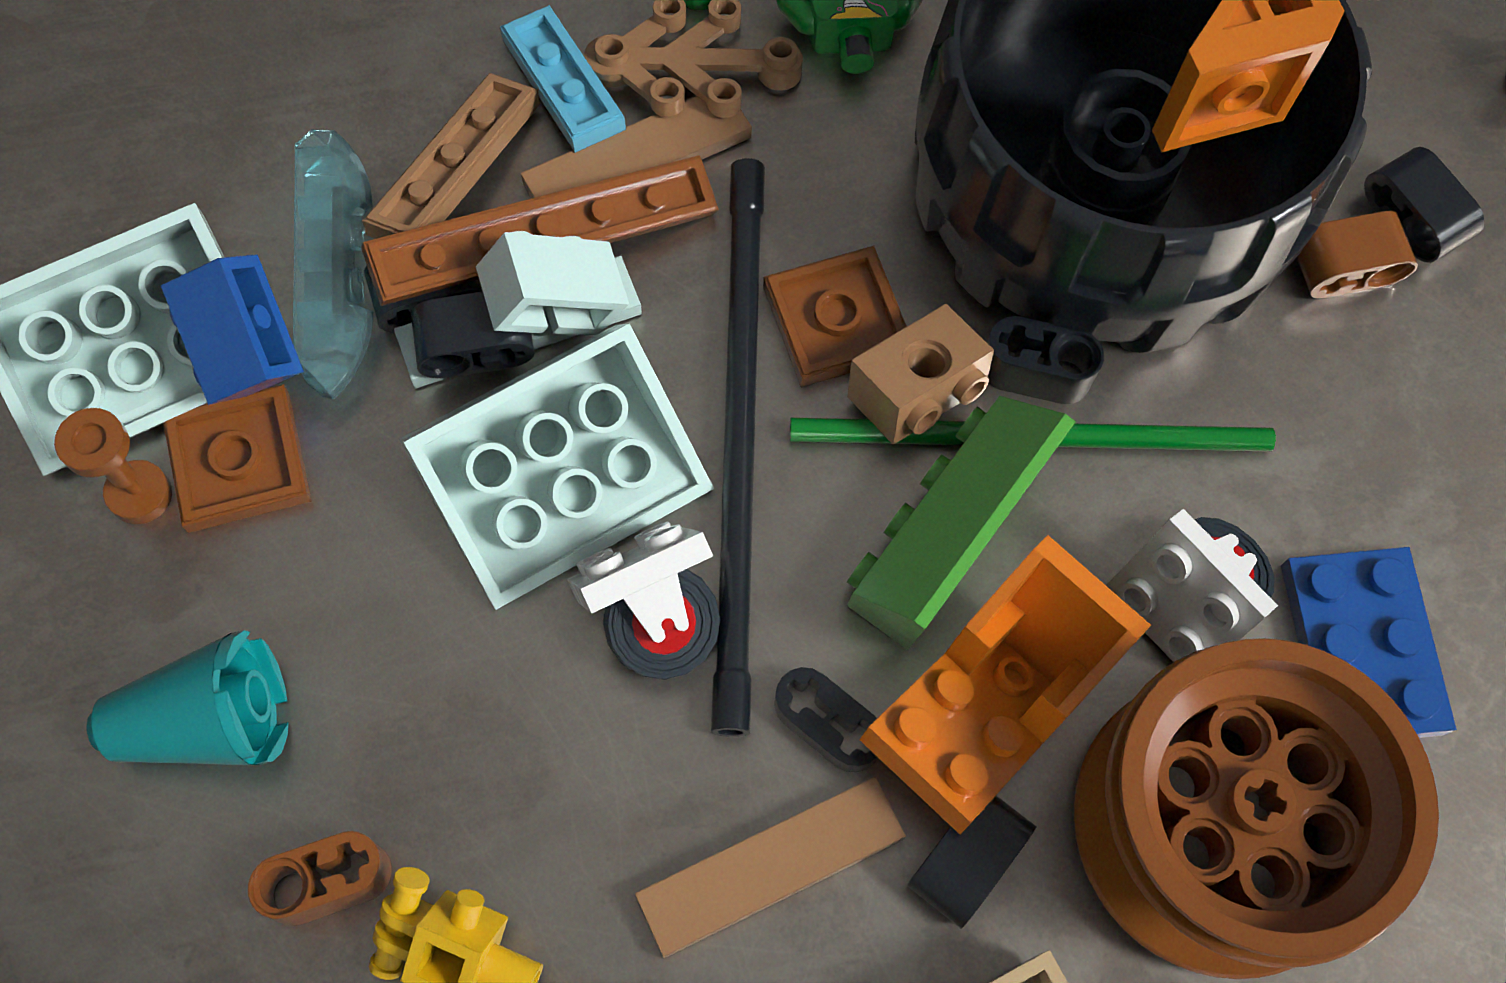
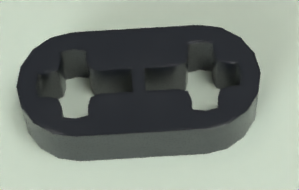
M800 667L793 669L781 678L776 687L774 707L778 718L785 726L834 766L843 771L860 772L867 770L877 761L878 757L871 750L865 753L860 749H855L850 755L844 753L840 748L844 737L831 726L833 721H835L851 733L859 726L867 730L877 719L874 714L827 676L813 668ZM808 686L813 687L817 691L814 703L827 714L823 719L808 707L801 709L799 713L793 711L790 708L793 695L788 690L794 687L802 692Z

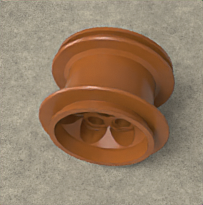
M1263 638L1226 642L1195 651L1161 670L1144 685L1133 700L1118 710L1099 731L1082 763L1074 799L1075 834L1081 861L1093 889L1109 914L1124 931L1156 956L1183 969L1216 978L1251 979L1275 975L1295 967L1327 963L1347 956L1366 946L1381 935L1407 909L1416 897L1430 869L1438 838L1439 809L1434 775L1424 747L1405 714L1378 684L1346 661L1323 650L1287 640ZM1221 728L1229 729L1242 738L1244 743L1243 756L1231 753L1224 746L1221 739ZM1170 767L1181 768L1192 778L1195 787L1192 798L1182 796L1174 790L1169 780ZM1288 767L1291 769V771L1294 773V775L1297 777V779L1292 776V774H1291V772L1289 771ZM1253 792L1259 797V806L1266 810L1267 815L1259 819L1253 816L1255 811L1254 804L1244 799V797ZM1305 822L1316 827L1317 853L1305 842L1303 835ZM1186 835L1198 838L1207 848L1209 861L1206 869L1198 868L1188 861L1183 849ZM1254 864L1265 867L1271 873L1275 882V891L1272 898L1260 894L1254 887L1251 880V870Z

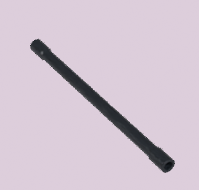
M752 158L734 161L731 164L729 211L732 217L718 606L720 624L717 636V664L713 675L711 733L727 737L749 735L751 714V675L748 668L761 217L764 212L765 166L759 160Z

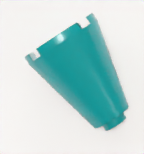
M245 630L230 633L100 697L95 702L92 713L87 719L86 730L89 742L95 750L100 751L107 760L112 762L260 765L273 762L283 752L288 736V722L277 725L276 704L288 702L286 687L279 664L268 644L262 638L249 640L247 637L250 631Z

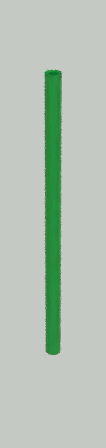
M790 418V442L892 444L869 419ZM937 421L924 433L915 434L913 432L895 444L963 445L964 442L955 436L965 421ZM1075 423L1058 447L1272 452L1275 447L1276 435L1274 428Z

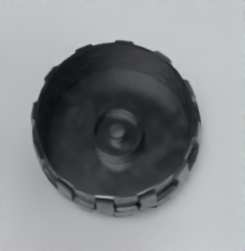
M948 0L926 61L918 96L914 143L918 145L920 157L915 200L925 231H938L946 247L956 260L955 278L958 283L986 308L999 302L1021 317L1091 334L1098 341L1118 342L1125 350L1137 353L1159 351L1184 345L1189 342L1203 324L1224 323L1239 317L1265 293L1309 242L1325 218L1363 144L1367 124L1362 117L1367 83L1372 75V63L1365 33L1361 27L1357 26L1346 0H1339L1344 9L1343 16L1331 41L1283 121L1165 152L1161 151L1152 129L1189 49L1222 0Z

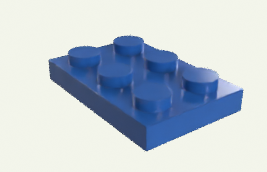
M1410 547L1288 558L1281 565L1298 643L1330 653L1363 672L1394 700L1411 723L1419 738L1443 736L1457 730Z

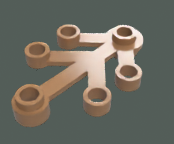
M655 0L653 3V16L624 36L608 34L595 38L587 45L584 51L585 59L603 86L620 87L627 84L650 102L651 109L656 114L663 117L675 116L683 110L684 86L706 102L708 110L717 117H732L740 111L742 97L740 85L728 78L715 80L704 71L757 72L759 80L766 87L774 90L790 89L799 83L802 76L803 55L795 42L788 38H773L762 49L705 48L721 35L730 34L739 29L741 25V4L738 0H711L708 5L707 18L665 47H648L665 33L678 32L686 24V4L684 0ZM647 70H664L673 78L663 77L656 79ZM666 95H668V96H673V98H669V99H665V98H661V97H662V96H666ZM725 96L729 97L730 99L723 100L719 99L718 97Z

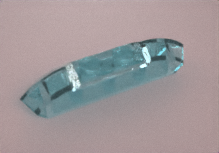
M311 129L295 143L293 345L304 370L301 374L306 383L322 397L335 400L349 384L362 363L372 333L374 311L356 305L364 303L365 289L362 270L360 267L355 268V251H362L361 246L364 242L361 216L373 204L368 176L352 147L335 130Z

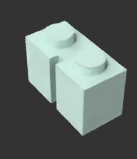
M525 231L504 232L476 266L494 331L543 333L548 328L542 307L545 306L553 334L595 336L603 332L629 305L610 242L585 240L578 236L552 237L531 235Z

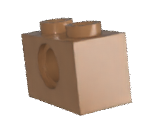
M944 304L852 359L847 397L894 445L913 432L915 434L924 433L938 421L943 413L959 403L967 405L976 400L988 386V374L994 349L947 304Z

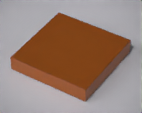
M874 245L763 277L764 291L801 388L849 374L852 359L907 327Z
M284 384L263 389L247 397L211 405L207 403L163 423L181 524L188 533L312 502L290 396Z

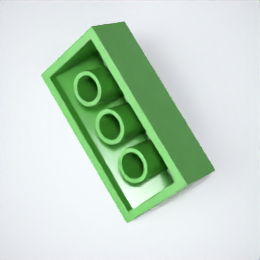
M1003 396L997 398L987 413L977 406L955 436L964 444L954 458L950 460L941 454L920 482V485L927 489L928 493L916 509L905 502L883 532L892 539L890 544L879 558L868 552L847 580V583L856 589L850 597L847 606L908 650L927 628L1076 421L1065 413Z

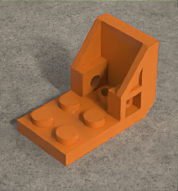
M1222 0L1189 49L1152 129L1161 151L1165 152L1283 121L1331 41L1343 16L1344 9L1340 1Z
M1047 535L967 623L947 651L867 728L859 740L954 830L961 834L1148 630L1151 624Z

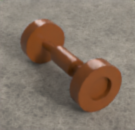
M85 408L69 415L60 424L54 440L55 450L59 459L72 472L80 476H105L107 478L103 487V498L107 507L116 517L129 524H145L157 519L165 512L172 498V486L169 479L158 466L149 461H127L125 459L130 447V438L126 428L114 414L101 408Z

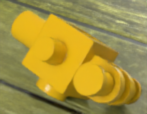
M403 867L395 872L393 894L383 899L379 911L380 920L376 923L372 936L377 950L371 956L369 970L374 976L384 980H393L402 975L400 982L538 983L543 964L500 945L508 916L483 906L484 897L479 892L464 889L456 894L446 889L433 905L421 900V896L427 891L430 881L424 871L414 867Z

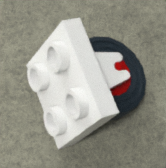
M1184 509L1170 518L1106 585L1151 624L1145 633L1173 662L1198 650L1240 640L1278 606L1271 599L1274 593V573L1268 557L1256 541L1238 526L1219 518L1200 517L1194 520Z
M664 522L636 535L634 538L638 546L622 554L620 552L613 553L612 548H609L578 562L576 565L580 573L568 578L567 581L577 602L590 613L605 608L603 626L607 643L624 666L642 677L665 680L685 675L706 660L717 641L720 615L715 595L705 581L687 569L713 557L703 532L681 527L680 524L671 526L669 522Z

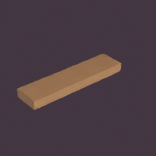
M489 73L362 220L366 235L377 239L445 221L539 107L538 89Z
M696 96L685 101L683 110L675 116L663 117L655 114L627 126L625 131L576 153L572 150L521 173L522 182L530 198H535L698 155L703 160L750 139L752 126L741 109L732 117H717L708 110L707 103ZM725 96L718 97L719 99L723 100L730 99L729 97Z
M873 777L635 893V896L663 958H666L903 841L906 835L876 777Z

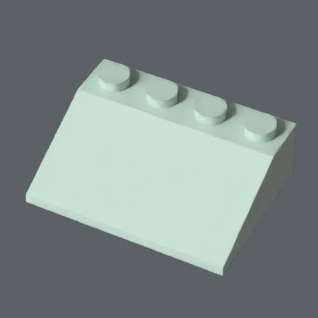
M195 203L0 285V393L43 476L67 467L56 453L54 440L60 424L76 411L85 408L105 409L118 418L126 428L129 438L187 411L207 404L202 388L194 377L193 366L178 328L170 317L169 306L160 286L217 258H224L203 213Z
M630 323L615 325L399 438L425 488L495 610L571 569L581 560L607 549L714 489Z

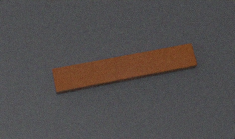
M698 155L365 241L362 243L361 250L380 305L383 306L478 280L477 264L504 232L525 231L531 235L552 237L578 236L585 240L613 243L715 214L719 209L701 156Z

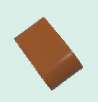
M1383 211L1323 222L1296 257L1310 295L1313 298H1328L1389 286L1407 278L1418 268L1417 261L1399 217L1393 211Z
M354 831L338 833L271 856L262 861L250 876L248 897L254 909L261 915L287 926L302 925L377 898L383 893L390 882L392 874L391 861L387 853L368 836ZM357 853L366 861H369V863L359 868L358 874L360 879L353 882L344 875L337 873L348 870L351 867L350 856ZM316 866L332 876L323 879ZM298 873L302 879V892L299 898L291 906L278 909L274 902L276 885L285 876Z

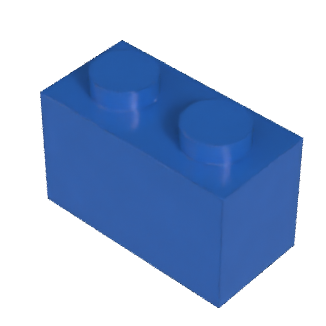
M258 254L217 258L160 285L169 306L170 317L178 328L193 366L194 377L202 388L208 405L247 397L304 372Z

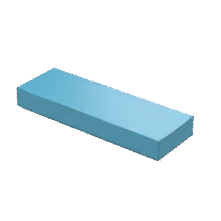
M550 5L500 26L503 42L532 87L538 89L540 99L575 153L626 130L624 115Z

